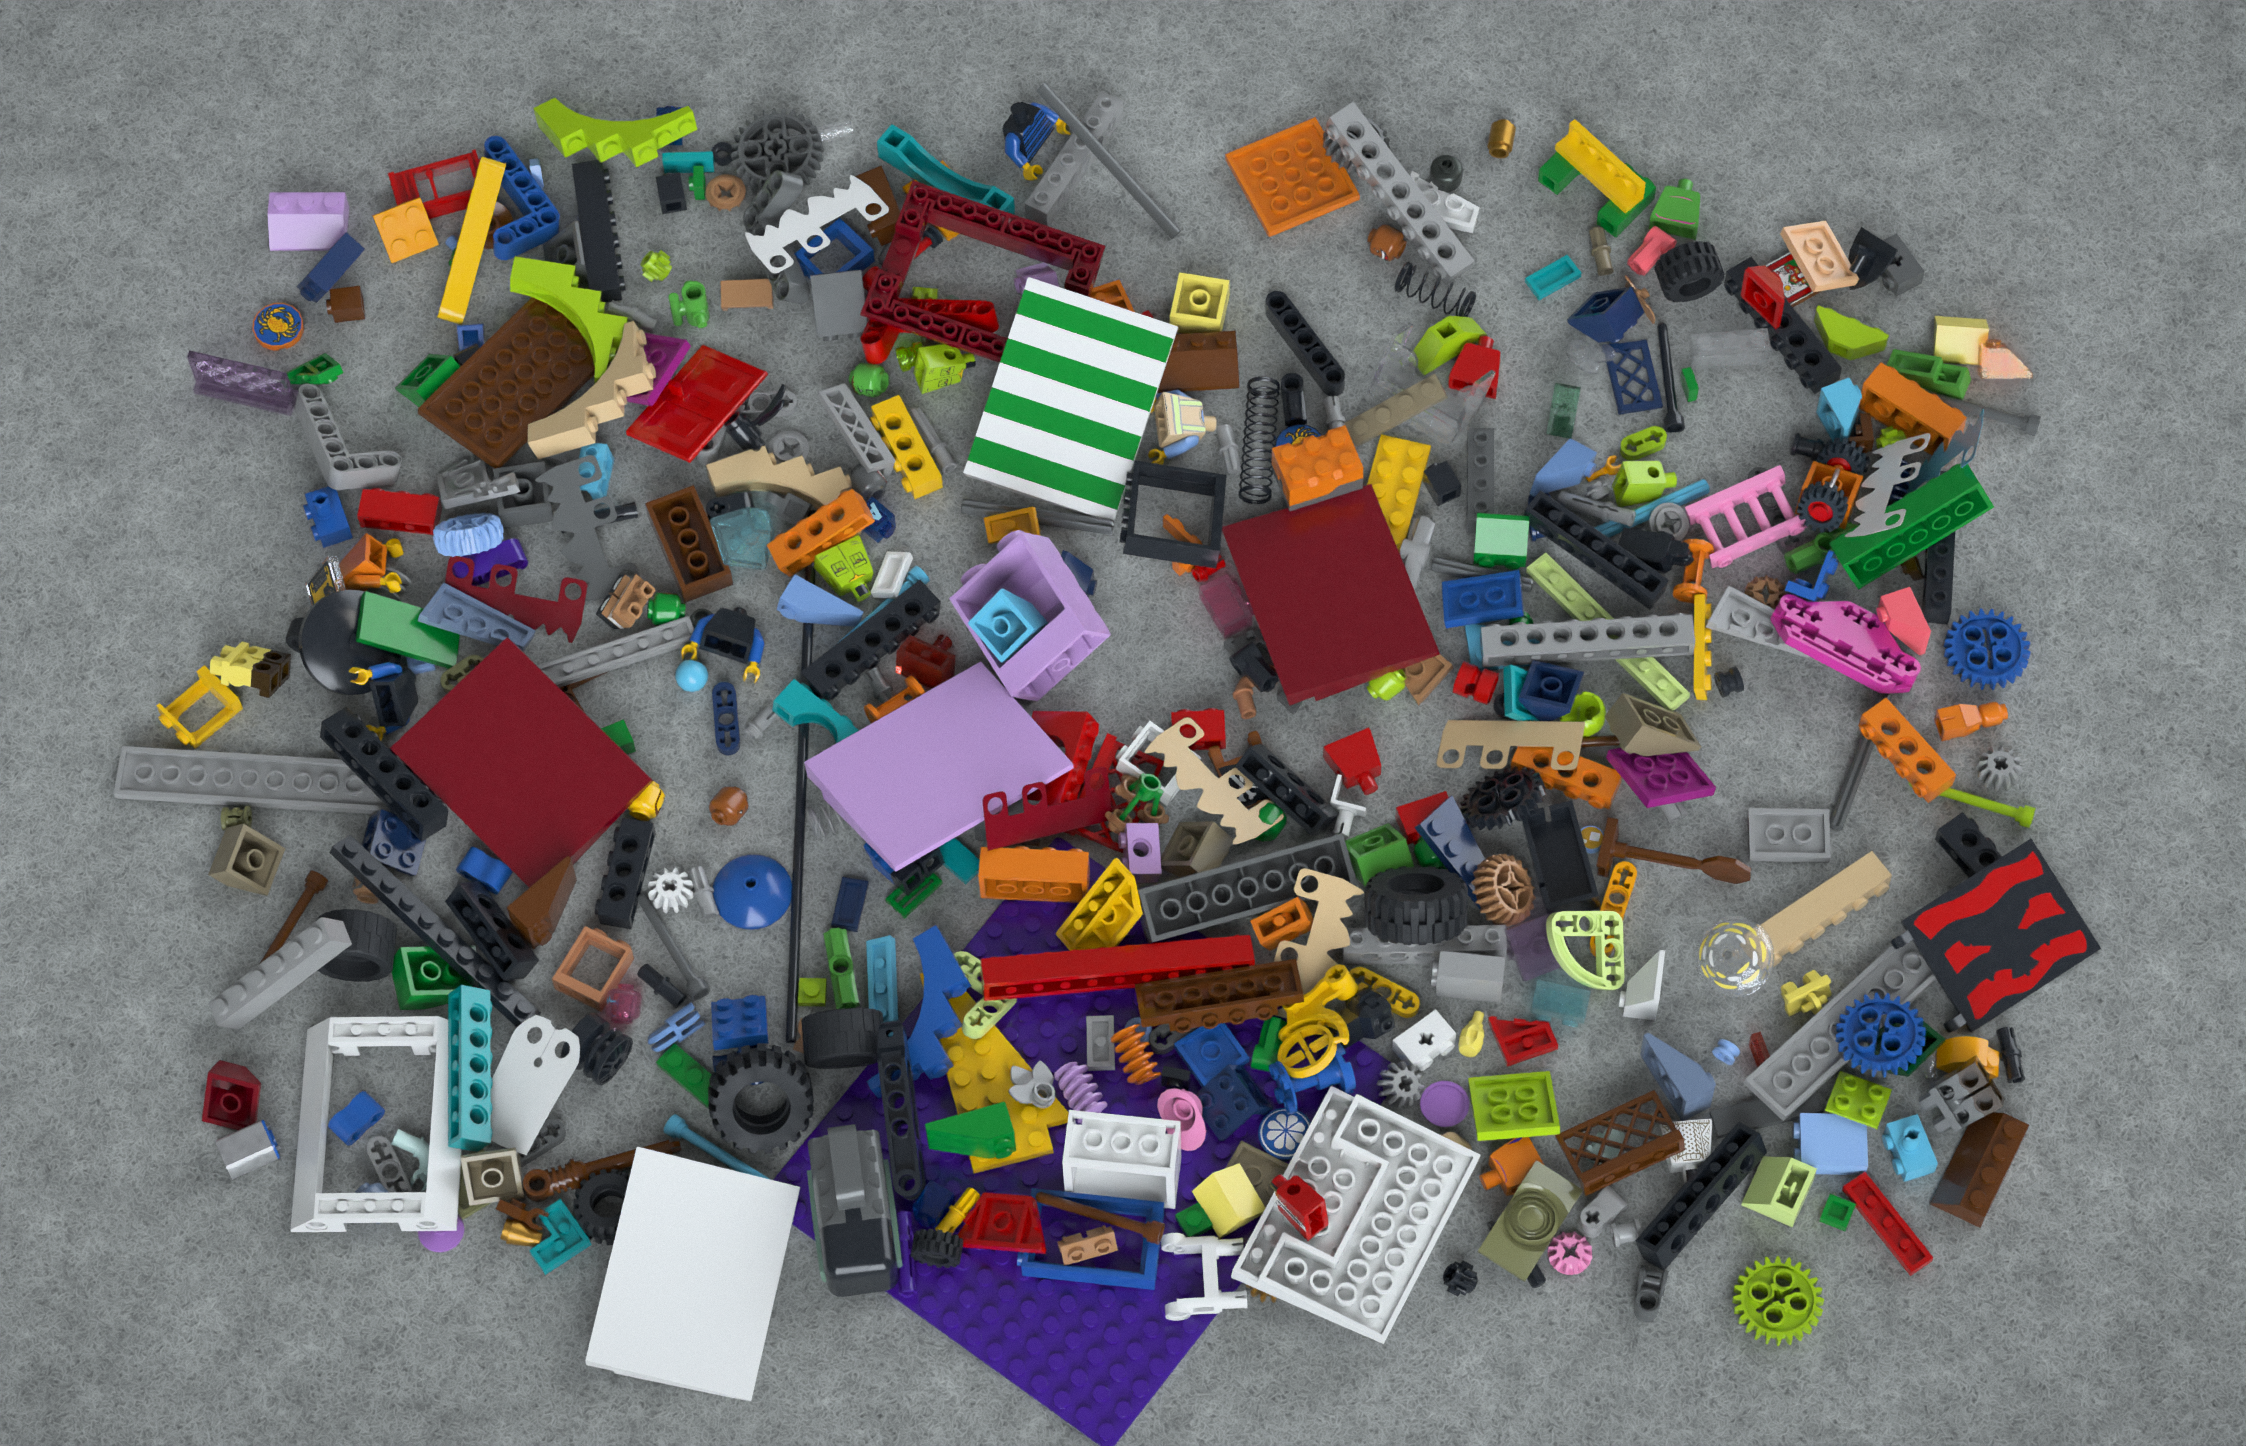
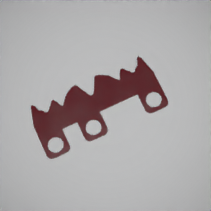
M451 556L449 558L445 578L446 584L507 616L512 614L514 620L533 630L538 629L544 624L547 634L551 635L557 629L562 628L564 633L567 634L568 642L573 643L582 623L588 587L584 580L569 577L562 579L558 602L515 594L518 571L515 567L495 564L491 569L489 587L483 588L472 585L475 566L472 559L460 556ZM461 561L467 564L469 572L466 577L457 578L454 576L452 567L456 562ZM507 570L510 572L512 581L508 586L502 587L497 584L495 576L498 571ZM570 583H576L581 588V596L576 600H571L565 595V588Z

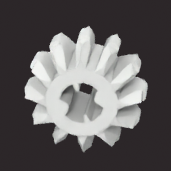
M665 867L663 875L654 873L655 881H651L648 884L649 890H651L648 896L651 901H654V907L658 909L663 906V912L666 914L670 907H673L676 913L679 911L678 905L687 908V900L693 898V892L691 891L693 883L691 880H688V874L685 872L679 874L676 867L671 873H668Z

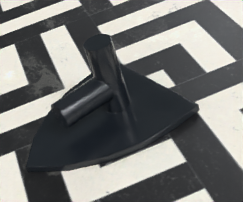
M1863 227L1860 228L1849 252L1848 260L1851 264L1849 270L1857 274L1859 278L1855 286H1849L1850 290L1865 287L1875 281L1886 271L1898 252V249Z

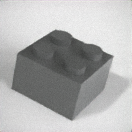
M545 461L493 469L494 480L514 472L520 492L516 494L497 497L498 512L503 529L553 521L552 502L548 501L550 486L546 482L535 481L537 477L547 472Z

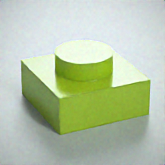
M799 978L798 1006L826 1007L827 978Z

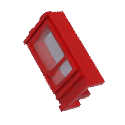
M476 149L472 150L471 153L402 172L388 173L396 204L400 205L420 197L429 219L467 209L481 159H478Z

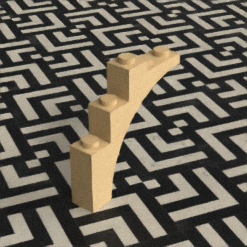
M634 321L624 324L623 337L616 356L605 373L586 393L564 409L547 418L528 424V444L537 459L594 444L599 423L624 416V405L627 404L626 397L653 390V378H656L655 368L652 363H648L644 352V345L647 343L645 333L642 329H638Z
M762 446L758 452L750 449L706 465L708 477L716 497L747 491H771L787 495L789 492L818 509L837 499L842 492L852 489L849 474L844 475L841 466L815 475L811 463L806 464L803 456L777 464L774 454L772 452L768 453L765 446ZM861 531L858 532L857 534H855L854 536H852L851 538H853V537H855V536H857V535H861Z

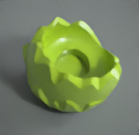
M1583 691L1581 694L1576 695L1571 712L1559 717L1560 722H1585L1583 737H1589L1602 729L1605 723L1606 708L1599 696Z

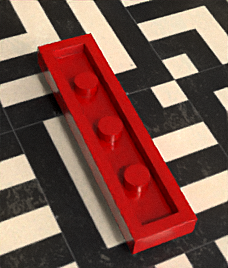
M1863 1172L1843 1186L1842 1191L1851 1202L1856 1204L1857 1210L1910 1276L1933 1261L1934 1257L1866 1172Z

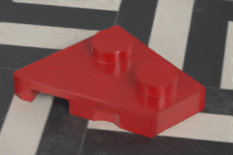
M1496 1016L1488 1017L1489 1026L1507 1067L1558 1050L1557 1040L1548 1021L1535 1020L1529 1022L1525 1019L1514 1018V1021L1498 1020Z

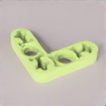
M956 952L954 955L959 964L962 965L961 968L972 985L971 988L983 995L982 983L977 979L980 976V960L968 952ZM983 997L965 1015L962 1023L963 1033L972 1039L983 1037L1015 1005L1017 998L1003 999L1002 1001H984ZM993 1006L997 1009V1012H986L983 1007ZM980 1018V1025H975Z

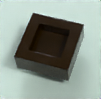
M1917 555L1900 564L1905 575L1909 574L1913 581L1924 579Z

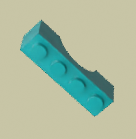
M795 679L773 701V712L790 726L794 727L802 723L819 724L832 734L835 744L859 731L847 716L838 714L827 700L819 699L813 694L808 685L805 683L800 684Z

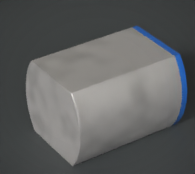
M264 1120L215 1141L232 1180L280 1159L278 1150L281 1147L278 1146L272 1131L269 1130L272 1128L271 1125L266 1126Z

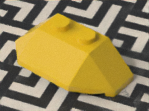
M1114 858L1055 933L1069 950L1117 947L1143 913L1135 877L1118 858Z

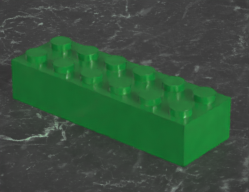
M1961 463L1953 465L1942 475L1930 479L1919 489L1907 493L1896 503L1887 506L1885 513L1900 509L1906 510L1904 520L1900 526L1865 536L1845 537L1847 533L1854 531L1858 527L1856 526L1850 531L1840 534L1829 543L1858 590L1994 508V505L1968 464L1963 468L1960 467ZM1894 514L1885 521V525L1895 524L1900 519V515Z

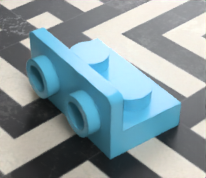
M594 443L583 446L580 450L579 458L593 455L596 457L602 472V477L599 480L579 486L580 490L587 491L593 500L607 496L614 464V457L607 444ZM583 462L580 464L578 471L582 477L590 478L595 474V467L590 462Z

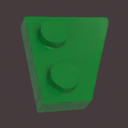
M324 353L282 374L286 384H329L337 380L338 376L344 372L337 361Z

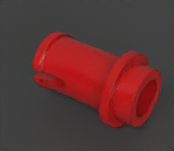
M1224 559L1217 563L1216 569L1194 565L1191 573L1197 582H1206L1209 576L1226 567Z

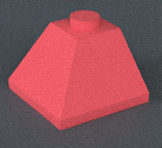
M1907 587L1881 596L1879 605L1876 608L1880 622H1884L1888 631L1916 654H1925L1931 630L1911 588Z

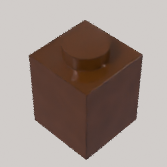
M360 286L330 289V299L326 300L328 315H333L335 323L365 319L364 298Z

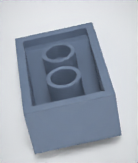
M1645 1034L1643 1036L1640 1056L1681 1121H1685L1710 1108L1716 1086L1712 1075L1709 1072L1705 1073L1701 1065L1652 1034Z

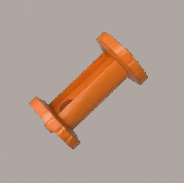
M1687 539L1683 540V542L1689 544L1694 561L1684 567L1682 583L1674 586L1672 595L1678 601L1694 604V595L1705 594L1707 600L1708 592L1701 586L1704 562L1706 559H1709L1710 554L1714 553V547L1705 540Z
M909 676L905 679L907 688L877 708L870 703L865 705L864 712L870 723L872 724L924 694L925 691L914 677ZM907 695H911L913 697L909 701L904 699V697H906Z

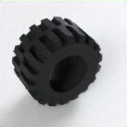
M1689 242L1672 248L1657 260L1654 267L1664 297L1673 302H1688L1702 298L1716 290L1725 278L1716 249L1709 242Z
M606 1169L600 1170L601 1174L595 1175L593 1172L589 1175L590 1180L586 1181L583 1179L580 1182L582 1189H576V1199H573V1206L578 1224L590 1240L594 1237L595 1242L598 1244H602V1241L606 1240L607 1245H613L621 1211L612 1217H601L594 1213V1208L605 1197L615 1196L624 1200L629 1175L625 1172L619 1175L616 1169H612L611 1173H607Z

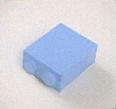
M1800 1113L1798 1122L1793 1123V1139H1798V1148H1794L1793 1152L1794 1159L1817 1168L1816 1174L1860 1175L1867 1171V1125L1836 1114Z

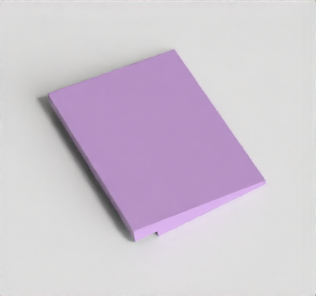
M981 661L804 762L808 778L822 791L824 800L895 872L984 821L982 800L985 795L1003 791L1007 796V806H1010L1022 799V789L1025 785L1036 782H1043L1046 785L1074 768L1073 763L1021 705L1010 696L1008 691ZM1038 788L1030 789L1027 795L1034 792ZM994 797L989 801L988 810L991 814L994 815L1002 810L1003 804L1000 798Z

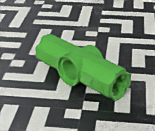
M1850 522L1845 529L1837 528L1831 532L1819 533L1814 540L1785 553L1784 558L1787 568L1796 575L1817 564L1823 565L1828 550L1834 552L1829 543L1840 534L1850 531L1857 525ZM1819 546H1823V547H1825L1827 550H1823V549H1821Z
M840 928L829 929V931L823 933L836 1009L859 1007L847 930ZM838 967L848 968L843 973L835 971Z

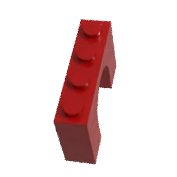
M1033 711L1031 718L1058 747L1065 748V755L1073 763L1074 767L1045 785L1047 805L1052 806L1078 799L1081 785L1084 782V774L1088 761L1092 756V748L1098 735L1100 724L1088 711ZM1039 789L1027 795V800L1040 801L1042 798V793Z

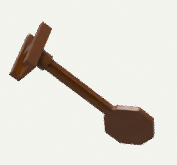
M1610 817L1607 819L1596 864L1598 876L1608 878L1614 857L1622 859L1628 857L1686 869H1699L1715 880L1733 884L1751 880V867L1738 859L1714 856L1698 860L1693 857L1629 846L1628 843L1619 842L1618 819Z

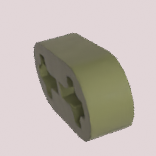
M470 655L445 671L440 679L443 691L447 694L455 687L452 684L449 685V679L452 678L459 683L472 671L470 670V665L474 664L477 666L483 658L478 655Z

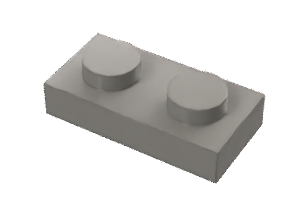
M1114 1015L1086 1016L1088 1071L1115 1070L1114 1043L1111 1042V1037L1114 1035Z

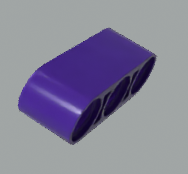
M516 538L502 541L495 548H490L488 551L462 556L472 559L475 563L472 579L473 586L489 582L491 569L495 564L512 566L516 569L521 568V570L528 566V560L519 539ZM459 561L453 565L452 572L455 577L464 578L467 576L469 569L466 563ZM500 570L495 577L498 579L509 575L510 572Z

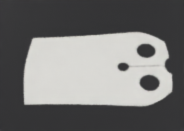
M538 1015L527 1019L515 1029L492 1078L493 1084L490 1094L493 1105L491 1114L493 1136L491 1141L505 1148L515 1147L518 1153L527 1155L551 1109L579 1063L580 1044L578 1036L566 1028L562 1030L555 1029L551 1024V1020ZM539 1027L542 1030V1038L539 1042L532 1044L528 1041L527 1034L531 1028ZM565 1041L570 1046L569 1054L565 1058H558L555 1054V1048L558 1043ZM540 1057L543 1061L542 1065L535 1067L534 1060Z

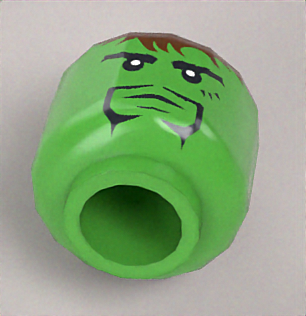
M859 363L850 372L849 383L857 395L878 397L887 390L889 376L881 365Z

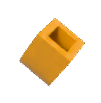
M1970 1036L1953 1037L1946 1039L1937 1049L1936 1068L1950 1073L1977 1055L1990 1075L1989 1079H1994L1999 1074L2000 1052L1988 1047V1040Z

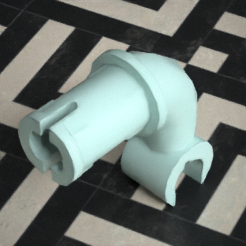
M398 1129L391 1145L412 1153L413 1157L419 1159V1169L412 1175L410 1185L412 1187L415 1180L420 1178L424 1182L421 1190L423 1191L427 1187L429 1144L424 1140V1137L418 1138Z

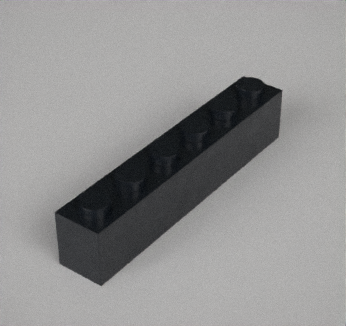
M599 160L573 163L572 170L589 290L601 291V302L622 300L621 291H626L624 275L619 276L618 269H623L621 254H616L615 248L620 247L618 233H613L612 226H617L615 212L609 210V205L614 204L612 191L606 189V184L611 183L609 169H603V164Z

